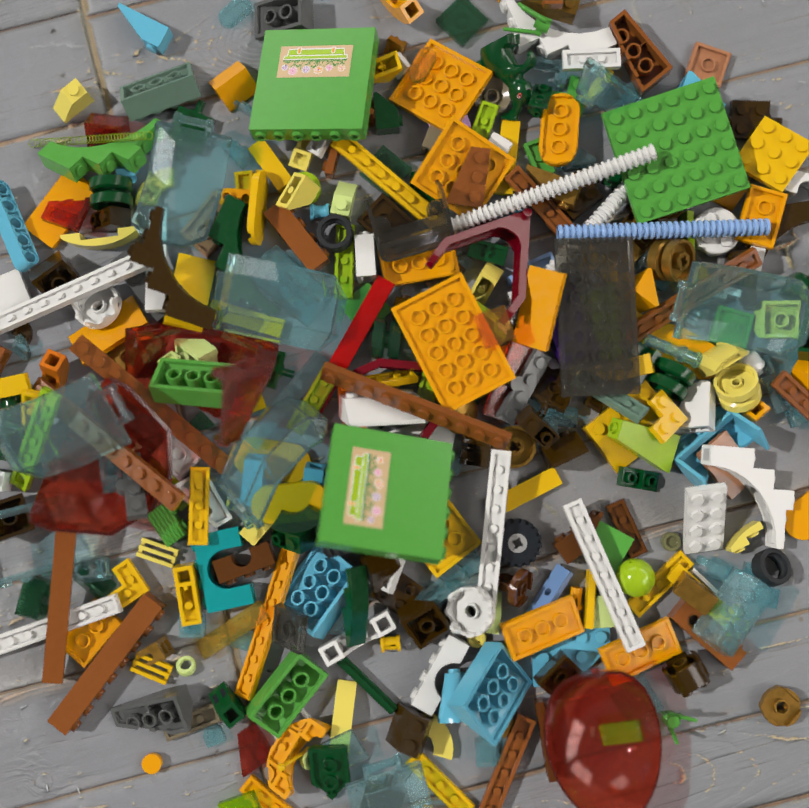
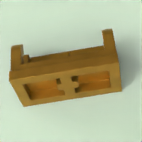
M684 570L672 585L674 588L672 592L704 616L708 614L719 600L714 592Z
M165 635L146 646L137 654L140 658L147 654H152L153 659L146 663L147 666H150L161 659L162 661L167 659L176 651Z

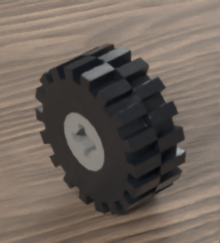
M510 518L505 521L501 562L510 567L522 568V566H528L530 562L536 560V556L541 552L539 550L542 547L540 540L542 538L538 533V529L532 523L520 518Z

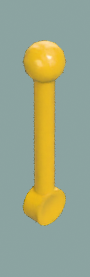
M308 747L284 764H279L278 770L284 771L286 766L308 752Z

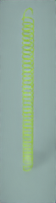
M144 132L142 133V138H141V140H151V139H146V132H145V138L143 139V137H144ZM127 133V134H126V139H125V141H132V140H130V138L127 140V138H128V133ZM108 134V135H107L108 139H109V135L111 136V140H109L108 143H110V142H122V141H120V140L117 141V140L115 139V134ZM77 136V137H76V138H77V143H79V142H78V137H79L81 144H91V143H89V142L86 143V142L84 141V136ZM95 136V142H94V143H104V142H105V140H104L103 142H102V140L100 141L99 136H98V141H97L96 136ZM65 137V138H64V139H66V138L68 139V143H66V145H73V144H74V143L72 142V137Z

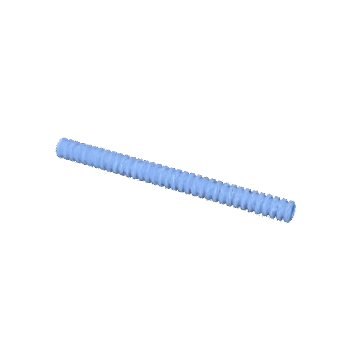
M753 218L752 220L728 219L726 221L723 219L721 221L710 220L709 222L708 220L703 222L701 220L697 222L692 220L691 222L685 221V223L684 221H679V223L678 221L673 223L671 221L667 223L665 221L661 223L657 221L655 224L653 222H649V224L647 222H643V224L641 222H637V224L626 222L624 225L623 223L618 225L617 223L612 225L610 223L606 225L604 223L600 225L595 223L594 225L588 224V226L586 224L582 226L580 224L576 226L574 224L570 226L565 224L564 226L558 225L556 237L558 242H562V240L564 242H568V240L574 242V240L586 242V240L592 241L593 239L595 241L599 239L601 241L605 239L607 241L611 239L616 241L617 239L623 240V238L625 240H629V238L631 240H635V238L637 240L641 238L652 240L653 238L659 239L660 237L661 239L666 237L667 239L672 237L674 239L678 237L682 239L684 236L685 238H690V236L691 238L696 236L697 238L702 236L704 238L708 236L713 238L714 236L720 237V235L721 237H726V235L727 237L732 235L734 237L738 235L740 237L744 235L767 236L771 230V222L768 218Z

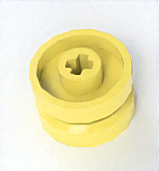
M733 363L714 377V388L717 393L718 402L728 412H747L759 404L762 398L759 377L756 370L750 365Z

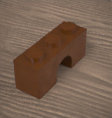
M270 540L249 548L251 561L248 565L238 563L234 553L213 561L219 583L226 582V585L237 582V577L244 575L245 578L255 575V571L261 568L263 572L274 568L273 564L277 562V558Z

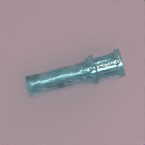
M649 333L643 342L645 346L673 356L677 362H685L694 369L699 366L703 357L701 352L691 351L684 345L679 347Z

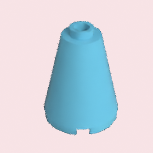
M448 669L449 673L444 675L438 723H460L462 721L455 716L446 704L465 674L460 672V669Z

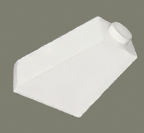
M368 231L359 232L358 235H354L358 284L374 283L377 278L374 234H370Z
M699 380L688 388V394L679 406V409L688 419L675 432L676 434L715 432V388L710 381Z

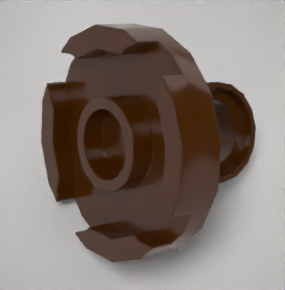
M521 568L515 575L508 573L499 574L498 589L508 593V603L518 608L523 606L528 599L525 596L527 589L531 590L532 572Z

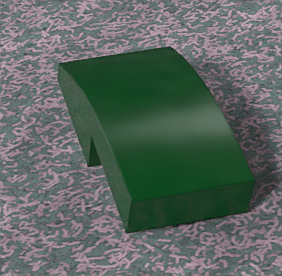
M619 466L616 485L657 492L659 473Z

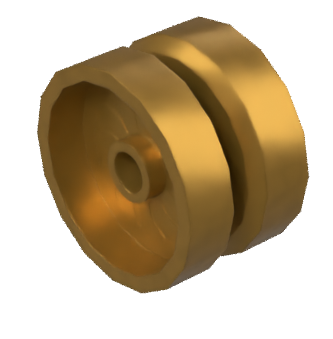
M658 239L651 245L647 256V269L652 268L654 280L682 283L691 276L695 265L693 245L685 239Z
M520 426L503 428V430L512 433L505 450L511 451L509 447H511L510 444L512 443L516 445V449L512 450L510 468H520L527 465L533 459L536 452L535 440ZM492 446V449L502 450V449H500V448H496V447Z

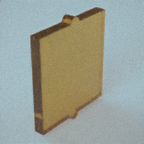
M505 305L492 310L487 309L486 312L473 316L485 349L498 344L501 346L504 342L516 338Z

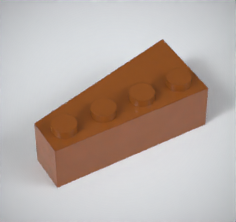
M624 9L609 22L608 27H610L617 42L616 48H620L621 60L640 99L667 77L673 66Z

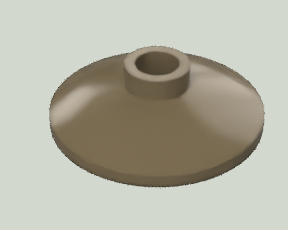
M492 77L475 101L476 108L479 109L481 100L499 105L497 114L502 113L510 103L507 85L501 79ZM493 95L495 100L490 101L488 96Z

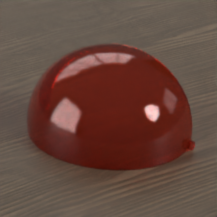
M592 667L591 670L567 678L556 687L550 696L543 724L546 754L552 772L562 791L576 808H646L656 789L662 760L661 728L656 708L649 693L635 677L618 670Z

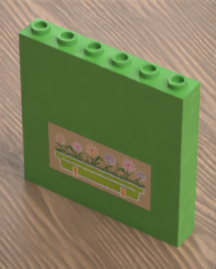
M376 27L265 30L249 124V131L254 140H366L379 46Z
M335 423L331 433L316 546L438 565L446 556L444 539L448 535V527H445L450 514L447 502L451 498L449 481L453 477V469H450L451 462L454 461L455 451L452 450L453 443Z

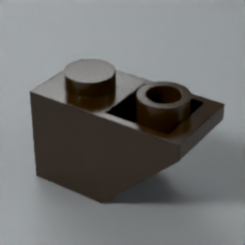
M110 205L93 212L90 218L92 232H118L117 228L130 227L131 209Z
M530 404L515 417L518 425L545 450L550 448L560 438V435Z

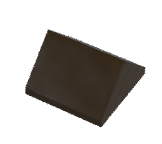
M23 493L0 500V542L16 538L35 529Z
M359 553L360 565H366L367 578L374 592L378 593L401 567V564L395 558Z
M560 649L533 678L543 690L556 699L577 678L582 670Z

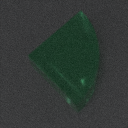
M203 411L189 422L198 430H207L216 425Z

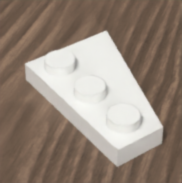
M190 476L175 484L176 487L186 494L183 501L188 505ZM210 480L209 523L216 529L233 518Z

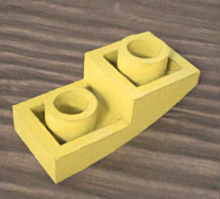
M753 520L739 529L724 547L725 550L734 552V554L745 550V546L750 544L747 537L752 538L759 534L758 531L764 529L761 522Z

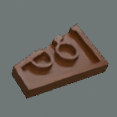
M470 146L444 203L474 207L481 206L483 208L491 149Z

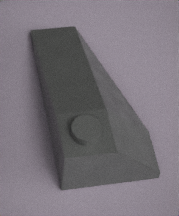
M184 684L111 707L110 712L116 727L136 730L146 728L150 732L160 730L166 731V734L173 735L191 730L193 700L187 685Z

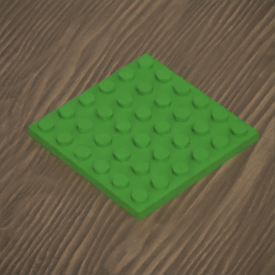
M714 76L601 114L614 157L624 156L626 152L630 154L632 150L634 152L637 151V148L643 149V146L649 147V144L654 145L657 153V161L651 160L649 164L646 162L643 166L641 164L638 165V168L632 167V170L627 169L626 172H620L636 223L641 222L643 224V222L653 221L747 190L751 187Z

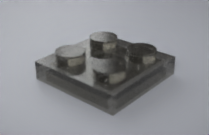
M282 603L275 604L272 642L298 655L305 653L309 616Z

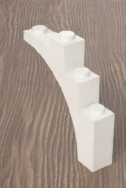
M501 0L499 6L502 13H505L508 18L507 23L509 27L536 30L533 27L535 20L521 10L515 0ZM610 27L587 33H566L549 28L547 34L542 33L540 37L534 34L511 32L514 35L520 34V44L514 48L517 55L537 46L538 55L543 57L545 62L562 55L563 50L615 48L617 45Z
M702 445L701 464L714 466L730 473L750 491L757 502L763 518L765 546L783 549L785 523L787 521L786 510H793L795 503L794 491L773 489L775 470L754 468L756 460L754 448Z

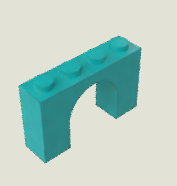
M241 525L209 532L208 546H191L197 558L195 559V568L200 573L199 587L204 593V598H202L203 607L207 609L208 613L249 605L257 601L253 582L236 586H224L215 580L211 571L212 560L219 551L245 544L244 537L239 534L242 530Z

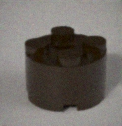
M684 651L668 659L666 668L662 667V672L675 693L681 694L682 697H689L693 694V691L710 684L709 672L696 651H690L692 654H686Z

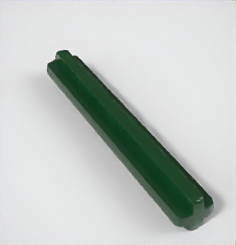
M347 656L336 662L389 714L396 711L398 706Z

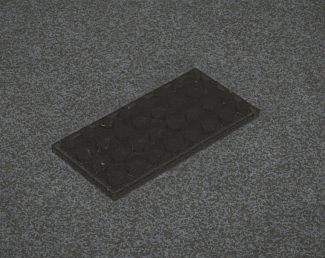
M632 237L554 239L555 271L567 274L557 314L561 397L641 394Z

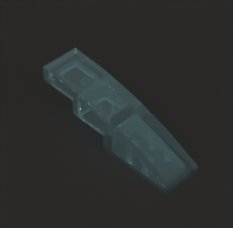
M475 550L471 551L424 588L415 600L434 601L438 605L479 571L480 556Z

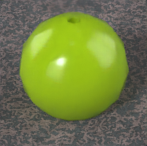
M628 559L621 563L616 571V578L622 592L628 596H644L651 591L655 584V572L652 566L642 559Z

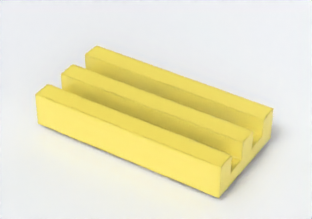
M142 537V542L138 547L139 550L136 556L169 568L174 567L180 549L172 546L166 547L163 543ZM148 543L157 546L159 548L174 552V554L170 555L145 546V544ZM143 550L170 559L171 562L145 554Z

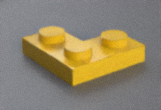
M663 390L658 391L647 402L659 417L648 430L663 444L688 418Z
M127 558L111 569L122 586L109 595L117 593L122 608H125L144 593L151 590L130 558Z

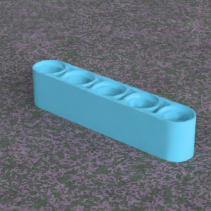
M0 180V234L14 267L20 272H27L39 262V257L9 185Z

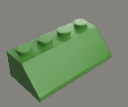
M161 358L148 387L154 402L230 409L236 390L237 365Z
M294 646L246 706L245 710L248 718L279 739L329 674L310 656Z

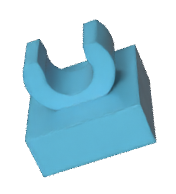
M120 166L115 168L116 175L129 176L132 179V184L136 183V174L139 170L133 173Z

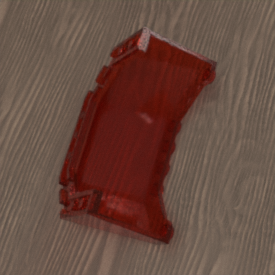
M163 322L125 328V370L148 389L158 366L157 361L169 351L175 352L174 339H205L210 344H213L218 350V362L231 363L211 369V376L222 381L221 408L195 407L211 414L215 418L221 419L220 433L214 435V442L218 446L228 447L230 444L240 441L275 368L279 350L278 344L229 324H220V327H211V330L203 328L202 333L166 325Z

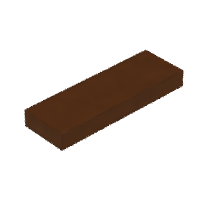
M621 498L606 505L605 508L614 527L634 538L627 552L628 558H635L648 552L624 499Z

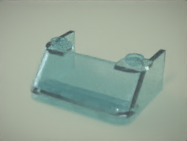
M589 57L584 63L576 89V98L583 105H586L589 110L596 105L604 112L643 100L631 86L592 57Z

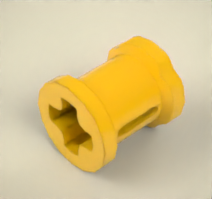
M400 634L380 637L381 653L389 650L400 652Z

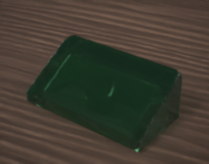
M88 561L73 575V580L97 599L109 595L117 586L114 581Z

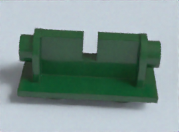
M534 84L528 106L532 107L531 113L535 118L542 116L543 109L548 108L553 87L546 84Z

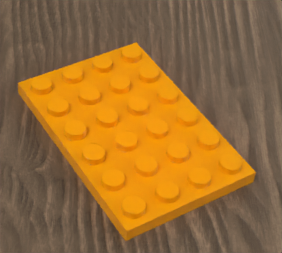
M462 272L391 308L441 406L455 410L516 378Z

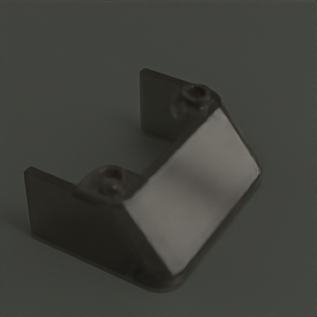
M435 180L439 199L433 200L427 205L426 212L428 217L391 228L389 220L384 216L373 218L368 200L364 201L382 260L392 262L436 249L444 238L454 235L445 191L439 180Z

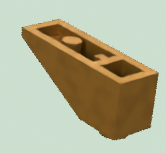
M529 164L526 167L527 174L539 187L542 186V183L548 184V181L553 182V179L559 180V177H562ZM580 186L577 190L574 188L572 192L569 190L566 194L563 192L561 196L555 195V198L550 197V199L560 209L573 210L582 187Z

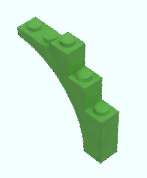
M154 118L145 127L137 131L139 132L137 133L138 138H136L134 133L135 141L111 142L92 147H70L50 141L37 154L46 168L77 183L88 171L98 175L111 174L115 168L120 166L136 173L147 162L145 155L167 134L161 120ZM145 131V132H146V139H151V140H141V141H140V140H138V139H139V134H140V136H141V138H142V133Z

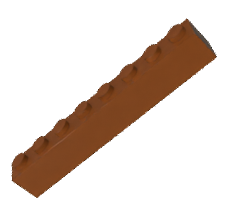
M151 592L144 593L47 722L65 736L71 731L75 732L82 724L80 719L83 715L87 716L94 708L92 703L96 699L99 700L106 692L104 690L105 686L108 683L111 684L116 679L118 669H123L129 662L128 656L130 653H135L142 643L139 641L143 636L147 637L154 628L152 624L155 620L159 621L165 614L164 609L167 605Z

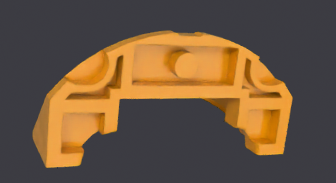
M306 718L289 725L279 739L276 738L267 759L268 785L271 790L285 800L294 794L293 770L296 760L286 766L282 772L278 770V765L284 764L299 754L303 746L312 740L313 737L323 738L326 732L331 730L332 725L314 718Z

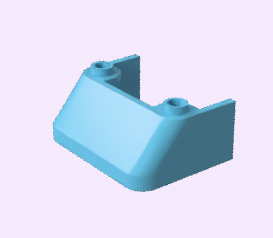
M721 405L717 406L715 432L683 434L679 439L673 462L694 486L708 485L706 481L709 478V474L695 455L702 449V445H707L720 432L727 430L738 447H747L754 441L768 450L770 446L762 429L739 413L728 412Z

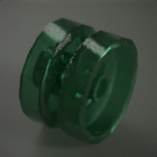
M376 317L371 338V359H383L385 349H388L387 359L399 360L402 330L396 319L391 321L390 331H387L386 318Z

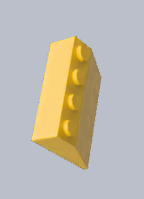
M644 380L641 386L636 385L625 393L649 407L648 413L639 424L651 427L659 419L658 415L647 404L656 394L653 388ZM607 407L581 429L617 474L619 466L626 467L638 456L607 436L608 426L611 423L612 417L632 423L635 422L614 409Z

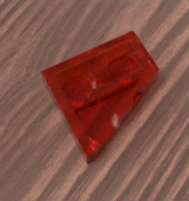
M89 197L79 201H74L73 199L48 201L41 219L44 222L79 233L90 209Z
M255 722L237 734L243 777L266 763L271 749V745Z

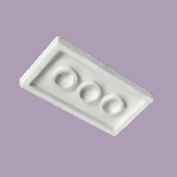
M725 482L685 488L682 545L684 554L723 549L727 486Z

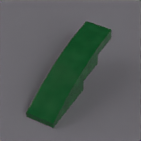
M366 565L345 569L348 587L344 588L346 607L342 608L348 648L366 642L369 611Z

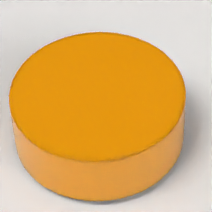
M156 752L148 753L142 760V768L148 774L157 773L163 765L162 757Z

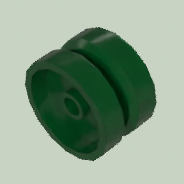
M102 174L89 178V190L93 193L89 197L92 209L98 211L110 205L133 209V197L129 194L133 190L130 178L114 174Z
M660 357L654 365L656 372L648 374L646 381L655 391L663 390L669 398L682 402L688 394L686 387L692 386L697 376L682 364L665 357Z

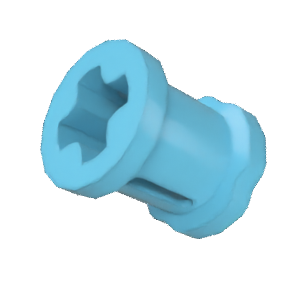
M326 203V205L310 204L311 221L330 215L329 203Z

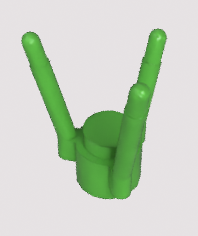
M518 2L517 5L521 7V10L536 18L533 25L536 30L503 27V31L534 34L540 37L542 33L547 34L552 19Z
M672 710L660 712L662 721L668 727V731L676 745L679 744L674 728L679 726L680 720L683 719L695 723L698 721L696 718L681 713L676 714Z

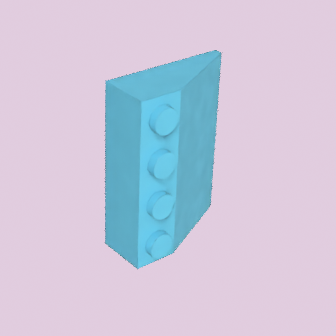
M314 546L293 574L282 610L310 636L323 640L342 614V608L346 607L344 588H347L348 585L345 569L355 567L356 565L342 555L328 558L324 555L322 547Z
M485 641L446 705L458 719L492 746H496L533 681L517 661H512L509 651L502 642Z

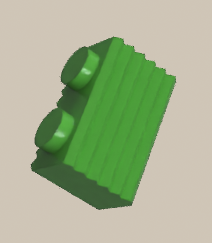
M161 504L148 513V520L166 547H170L188 535V523L184 519L181 520L177 514L179 512L178 509L170 511Z

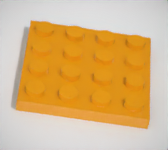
M430 38L390 96L389 101L442 131L451 116L462 122L492 78L493 71Z
M451 116L410 183L461 216V213L472 212L474 208L477 210L478 207L444 202L446 197H448L454 180H456L470 146L491 149L483 207L494 194L514 163L515 158L454 116Z

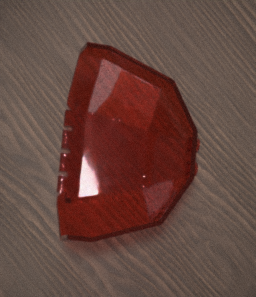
M108 373L86 402L87 407L83 406L82 410L131 450L136 447V442L141 445L142 448L136 449L134 452H140L143 460L172 483L171 429L127 382ZM71 428L67 436L73 438V441L64 440L58 450V453L64 457L55 456L49 466V469L52 471L47 472L43 478L28 515L29 523L53 532L113 536L137 521L127 520L125 496L119 495L116 492V482L123 478L122 470ZM145 490L149 514L161 502Z

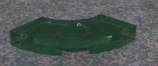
M310 504L298 512L281 510L271 528L285 533H300L310 530L319 524L320 510Z

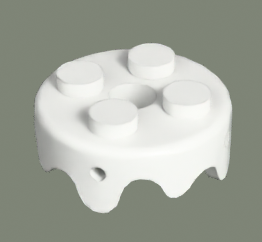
M714 207L703 211L696 217L695 221L701 220L703 222L708 220L709 222L710 220L721 221L723 219L727 221L728 219L734 220L737 218L726 209ZM720 235V237L714 236L713 238L709 236L707 238L703 236L697 238L696 236L695 250H700L709 257L720 256L733 249L738 241L734 240L733 235L731 237H727V235L726 237H721Z
M110 286L71 305L75 311V318L85 327L96 330L107 327L117 318L122 308V299L119 292ZM103 304L101 309L97 310L98 306Z
M465 586L452 592L447 597L448 603L445 614L450 619V630L453 633L472 638L485 633L493 625L496 615L495 604L491 596L482 588ZM470 605L476 610L475 616L470 615L468 612Z

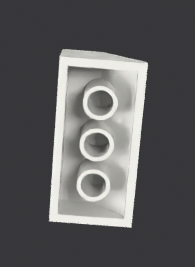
M402 389L404 392L420 397L412 389ZM351 391L339 395V418L349 426L363 427L425 423L424 419Z

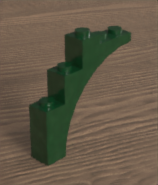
M227 194L207 235L213 238V243L221 247L223 246L214 266L218 267V271L226 276L231 274L221 295L226 298V302L232 305L243 304L244 300H246L245 303L254 308L256 306L263 309L262 313L270 317L272 315H279L282 308L272 302L258 288L245 264L242 250V229L249 204L233 195Z

